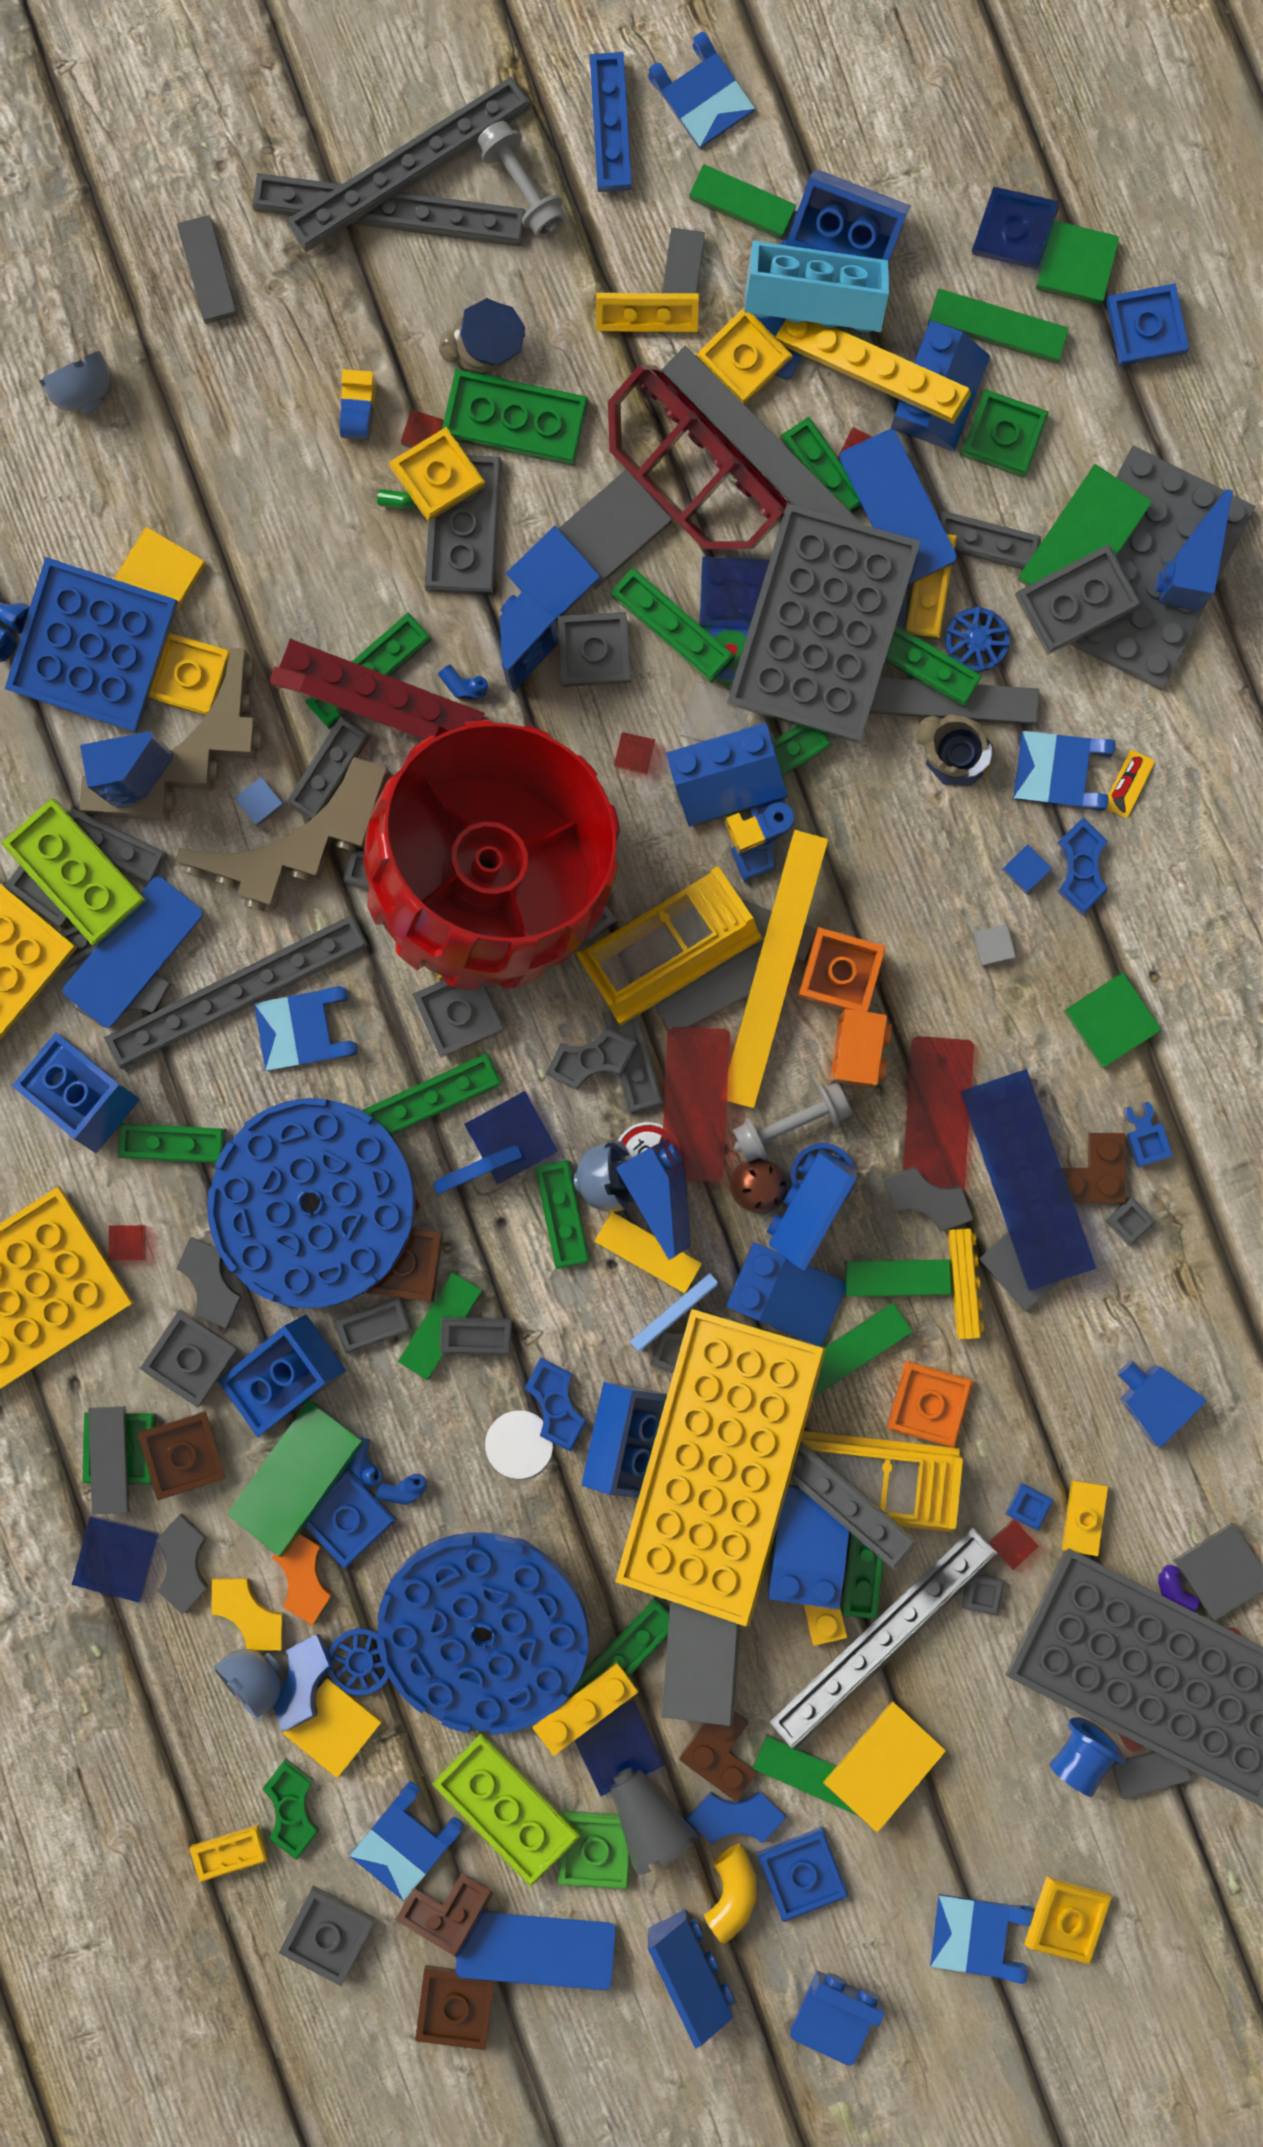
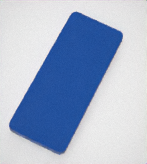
M888 429L841 452L840 462L871 526L921 541L908 585L955 563L956 553L895 430Z
M157 876L150 881L140 893L147 901L98 944L63 987V994L105 1028L114 1026L203 917V911L162 877Z
M483 1912L456 1959L455 1972L462 1979L607 1990L610 1988L612 1981L615 1926L609 1922Z

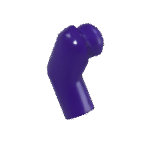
M1174 1565L1164 1566L1162 1573L1158 1576L1161 1595L1195 1612L1199 1605V1599L1183 1591L1181 1580L1179 1579L1181 1577L1180 1569Z

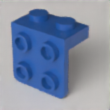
M816 1970L790 2028V2037L794 2041L845 2065H853L871 2025L874 2024L879 2027L885 2015L879 1996L865 1988H860L859 1990L848 1985L838 1975L833 1973L825 1974Z

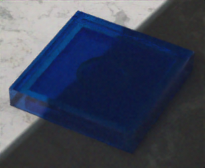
M993 186L972 248L973 255L1038 270L1059 209V201Z
M526 1091L464 1124L482 1158L513 1145L518 1146L522 1155L521 1158L491 1172L497 1185L559 1152Z
M94 1515L90 1516L72 1585L139 1603L142 1601L159 1532Z
M634 1699L619 1706L574 1740L600 1797L611 1792V1786L615 1783L613 1777L627 1768L632 1767L633 1771L642 1770L646 1775L664 1766L660 1753Z

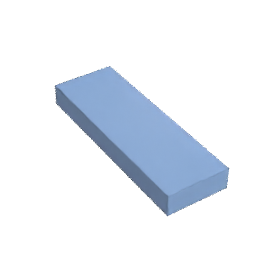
M708 1273L632 1338L630 1343L637 1351H642L713 1290L718 1282Z

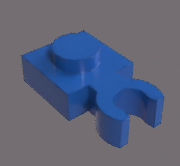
M1149 1101L1142 1103L1144 1109L1142 1118L1135 1117L1132 1107L1125 1108L1124 1110L1125 1118L1134 1125L1136 1130L1126 1135L1137 1167L1173 1156L1163 1124L1152 1125L1151 1123L1154 1111Z

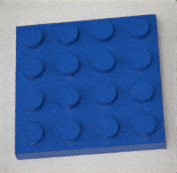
M45 557L4 689L138 733L149 698V692L179 601Z

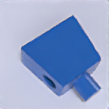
M1132 1360L1117 1374L1130 1387L1120 1398L1121 1402L1148 1441L1158 1448H1161L1207 1402L1203 1396L1157 1365H1153L1144 1373Z

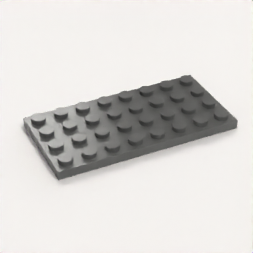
M1067 1548L1062 1554L1005 1675L1263 1807V1647Z

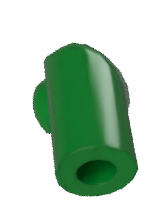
M380 489L377 494V503L381 507L394 509L418 508L407 492Z

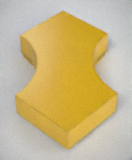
M213 1578L212 1615L222 1616L232 1621L242 1632L246 1649L282 1650L283 1613L269 1610L258 1602L251 1590L249 1578Z

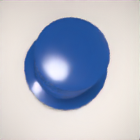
M1073 1717L1068 1722V1727L1072 1733L1064 1747L1051 1760L1049 1766L1057 1776L1072 1788L1086 1796L1093 1797L1108 1770L1116 1762L1124 1765L1127 1760L1114 1741L1100 1727L1087 1719Z

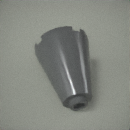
M632 1767L613 1777L615 1783L611 1786V1792L631 1862L638 1875L651 1872L648 1865L654 1862L659 1863L661 1867L670 1863L694 1845L691 1840H698L695 1830L642 1770L633 1771Z

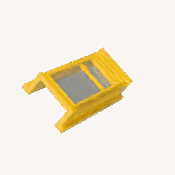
M719 866L711 869V873L584 951H577L576 955L621 1026L760 941L762 936L757 929L753 916Z
M813 1431L803 1432L801 1441L901 1527L951 1532L952 1529H956L963 1458L959 1456L960 1448ZM790 1480L789 1485L797 1486Z

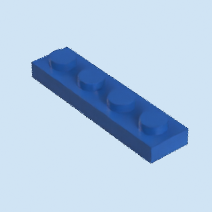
M624 52L590 54L598 192L632 190Z

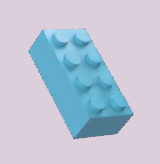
M752 241L746 277L745 313H751L760 318L769 316L786 318L794 323L803 321L815 322L829 328L837 326L849 327L864 333L871 331L881 332L889 296L888 260Z

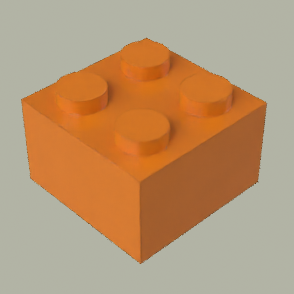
M818 927L797 998L841 1011L851 1009L867 1012L886 946Z
M844 1009L839 1016L830 1083L871 1089L877 1085V1082L884 1080L887 1059H882L881 1054L882 1048L889 1045L892 1024H886L887 1015Z

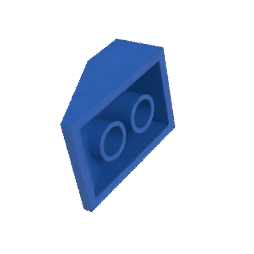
M1226 489L1174 558L1170 562H1166L1164 571H1159L1155 584V591L1160 592L1159 604L1199 611L1214 595L1233 494L1232 490Z
M57 1032L53 1034L12 1085L74 1140L96 1154L140 1100L123 1084Z
M667 1139L617 1166L616 1169L668 1260L689 1248L691 1246L686 1173L682 1164L684 1158L680 1149L674 1143L670 1144Z
M752 1241L725 1306L822 1347L845 1293V1281L810 1266H807L806 1270L803 1271L780 1253Z
M306 1314L284 1325L221 1377L218 1382L255 1435L259 1437L325 1389L347 1370Z
M795 1485L788 1486L774 1536L767 1584L768 1599L839 1609L849 1531Z

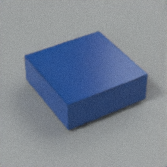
M1027 844L1002 870L1026 894L1052 868Z
M1021 1482L1005 1514L1039 1531L1054 1499Z

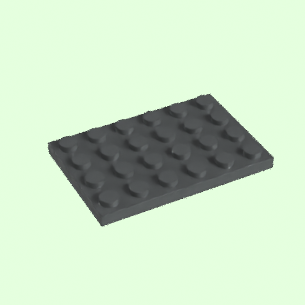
M1133 445L1116 478L1153 502L1116 555V558L1142 605L1140 608L1074 641L1070 645L1162 690L1206 604L1199 611L1159 604L1160 592L1155 591L1156 579L1159 571H1164L1166 562H1170L1202 519L1224 493V490ZM1232 495L1217 582L1256 507Z
M787 503L727 705L860 743L921 541Z

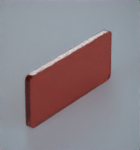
M674 1026L669 1028L667 1032L662 1141L668 1139L670 1144L674 1143L680 1149L684 1158L682 1164L685 1168L686 1180L718 1182L724 1176L730 1032L727 1029Z
M917 1036L911 1041L902 1170L916 1166L922 1177L928 1182L941 1187L960 1185L963 1190L965 1187L974 1044L972 1041L964 1039Z

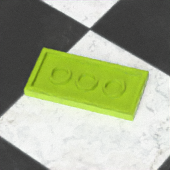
M53 797L1 842L2 846L94 947L147 901Z
M483 1732L432 1783L444 1798L530 1887L581 1836V1833Z

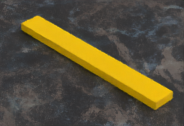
M797 830L793 832L721 1094V1100L751 1108L755 1107L827 846V838Z

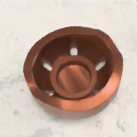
M759 1158L748 1163L744 1161L738 1165L731 1177L730 1191L734 1201L743 1209L755 1213H768L777 1209L783 1202L787 1193L788 1182L785 1173L780 1167L771 1161H763V1159ZM750 1170H753L755 1176L750 1174ZM744 1189H749L750 1192L743 1193L742 1191ZM760 1201L759 1206L755 1208L756 1204Z

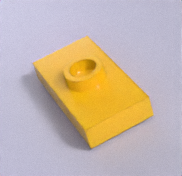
M1071 1480L1061 1547L1063 1551L1069 1548L1080 1554L1098 1556L1108 1491L1107 1485Z
M259 1824L193 1844L189 1848L199 1882L254 1866L269 1859Z

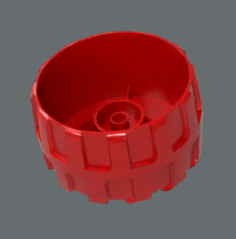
M491 720L465 722L463 727L450 730L437 737L429 736L410 750L402 768L394 777L387 780L374 806L366 832L363 868H365L369 885L367 906L375 925L383 924L396 942L395 948L399 957L416 970L424 966L441 975L446 984L452 987L477 991L481 984H498L503 988L513 989L535 982L550 966L566 961L596 925L608 901L618 871V864L614 859L620 826L615 806L609 803L603 787L596 778L598 774L581 755L577 756L569 748L551 738L549 733L529 725L522 727L513 724L492 723ZM479 860L491 862L493 868L487 869L483 867Z

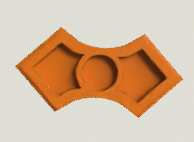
M300 1532L283 1557L274 1554L272 1559L282 1567L288 1581V1595L283 1608L313 1626L332 1596V1592L323 1585L317 1571V1557L322 1545Z

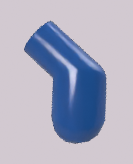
M451 664L445 666L438 673L440 679L457 699L478 700L486 695L488 682L482 676H476V678L472 679L461 678Z
M360 1437L365 1442L349 1463L348 1468L362 1485L367 1487L376 1486L382 1480V1471L367 1457L370 1439Z
M412 1474L397 1485L380 1482L377 1488L376 1499L408 1505L426 1491V1479L421 1474Z

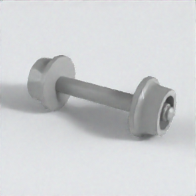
M506 121L496 122L486 128L478 138V144L483 151L481 158L486 164L502 160L531 206L521 219L523 226L531 228L537 237L547 236L555 232L566 219L561 208L562 199L558 195L541 198L513 153L520 145L522 135L519 131L512 130Z
M838 1083L829 1086L819 1084L817 1085V1090L821 1102L758 1131L755 1130L750 1118L747 1117L741 1126L733 1129L737 1141L734 1150L742 1152L747 1163L759 1158L765 1161L768 1157L762 1145L763 1143L828 1114L835 1128L840 1127V1122L852 1115L848 1104L851 1096L843 1093Z

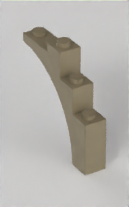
M230 648L226 675L215 702L195 730L182 743L171 750L173 754L172 761L145 799L136 800V805L132 807L116 808L115 805L109 804L89 789L86 776H82L79 810L88 816L169 821V814L174 812L176 806L175 791H171L172 787L212 790L213 780H218L220 770L219 760H215V756L256 758L257 749H261L263 745V729L258 728V723L254 718L245 717L246 714L251 713L252 695L247 693L248 680H253L255 671L254 660L250 659L247 651L244 648Z
M353 757L343 782L328 804L306 825L286 838L258 849L237 853H203L179 848L175 861L184 866L182 872L198 878H203L204 873L217 877L216 883L231 888H236V884L239 883L237 895L245 900L244 906L262 912H264L266 906L275 909L287 870L291 871L290 877L304 882H310L311 877L320 880L333 841L336 842V848L346 852L355 853L356 848L364 850L371 814L389 778L390 772L385 766Z

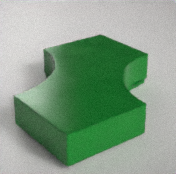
M285 1758L265 1784L263 1791L272 1800L276 1813L275 1827L269 1839L297 1860L318 1833L319 1828L311 1820L306 1806L307 1791L313 1778Z

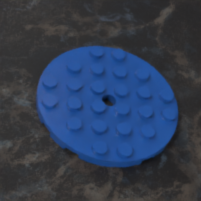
M306 1098L272 1106L244 1124V1127L231 1142L228 1141L215 1164L216 1170L211 1188L208 1190L207 1203L208 1221L215 1246L228 1269L247 1285V1288L270 1301L298 1308H322L350 1301L377 1285L395 1266L407 1245L413 1227L416 1203L415 1186L408 1161L399 1144L384 1126L365 1112L350 1105L327 1099ZM310 1193H315L321 1199L319 1208L314 1213H308L303 1207V1200Z
M470 1532L456 1534L434 1541L418 1550L401 1565L392 1577L384 1593L377 1617V1645L380 1658L388 1677L397 1691L420 1713L425 1711L429 1715L441 1720V1725L469 1733L470 1730L491 1731V1735L511 1733L535 1725L549 1714L554 1713L568 1699L569 1694L580 1680L589 1648L587 1613L582 1598L569 1576L555 1561L539 1549L521 1540L495 1533ZM477 1626L478 1628H486L489 1631L492 1630V1638L486 1641L479 1640L473 1631Z

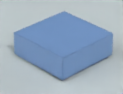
M262 777L234 798L257 827L284 806Z

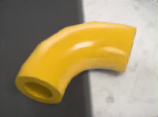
M741 1843L726 1849L712 1864L722 1880L723 1892L719 1902L706 1912L704 1917L714 1935L723 1945L733 1939L748 1923L757 1901V1874L748 1853Z

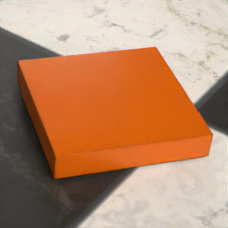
M905 1360L886 1428L955 1448L973 1380Z

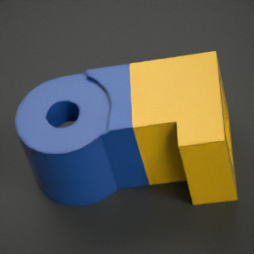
M342 369L340 437L369 440L377 387L373 371Z
M777 802L768 806L764 813L745 821L742 820L740 813L726 818L725 825L739 855L788 833L794 821V814L790 806Z

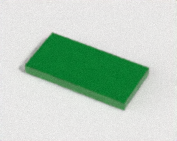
M455 369L442 429L447 427L458 442L574 466L589 398L587 396Z
M1094 464L1017 580L1025 586H1029L1108 544L1116 556L1153 501Z
M308 1400L227 1515L277 1556L283 1557L365 1441L314 1401Z

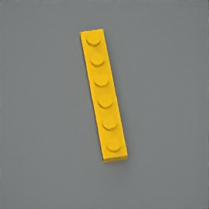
M786 319L775 337L784 347L952 424H954L971 396L968 387L835 327L829 328L822 326L820 323L808 321L794 323Z

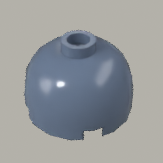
M101 351L89 354L84 357L85 360L72 362L39 380L45 394L55 406L68 412L81 409L83 415L102 407L99 400L109 391L111 374Z
M618 1140L595 1145L586 1151L578 1164L577 1172L574 1174V1186L577 1192L581 1193L582 1197L591 1207L605 1212L627 1210L631 1208L627 1204L634 1203L632 1195L616 1169L617 1166L626 1162L625 1156H630L626 1146Z
M241 1649L232 1652L214 1666L215 1672L229 1691L243 1703L242 1706L257 1721L266 1715L277 1703L281 1694V1681L277 1672L281 1667L269 1653L261 1656L255 1650Z

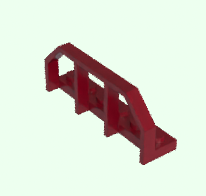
M638 365L608 401L609 452L703 549L755 548L775 525L782 521L786 505L789 502L656 365ZM640 380L643 382L641 385L643 391L654 400L658 398L667 407L664 411L668 417L678 424L641 467L622 449L621 402ZM689 430V438L702 449L706 447L714 456L712 458L713 463L720 470L685 510L682 511L648 474L681 436ZM731 473L737 480L735 483L737 488L747 497L753 496L761 504L759 510L768 520L749 540L711 541L690 518Z
M291 638L280 666L274 667L269 684L275 690L280 691V688H285L332 704L337 713L343 716L347 710L392 727L396 736L403 738L404 733L423 740L429 736L437 737L450 730L463 727L465 722L483 720L485 715L484 712Z

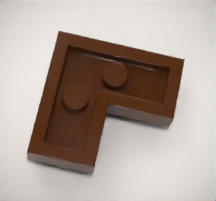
M1088 1133V1168H1053V1202L1126 1203L1125 1133Z
M734 1710V1722L731 1726L702 1723L680 1754L679 1760L736 1802L757 1772L730 1751L749 1723L746 1718Z
M461 1873L444 1905L413 1888L395 1920L457 1958L492 1897L493 1892Z

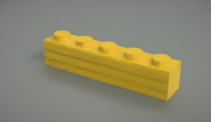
M971 1228L947 1230L956 1337L959 1340L981 1338V1333H984L983 1319L979 1320V1311H982L981 1298H977V1289H980V1278L975 1276V1267H978V1256L973 1254V1246L976 1245V1234L971 1231Z

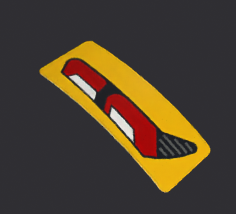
M1134 750L1129 751L1108 794L1109 800L1106 809L1124 818L1129 816L1154 765L1153 759Z

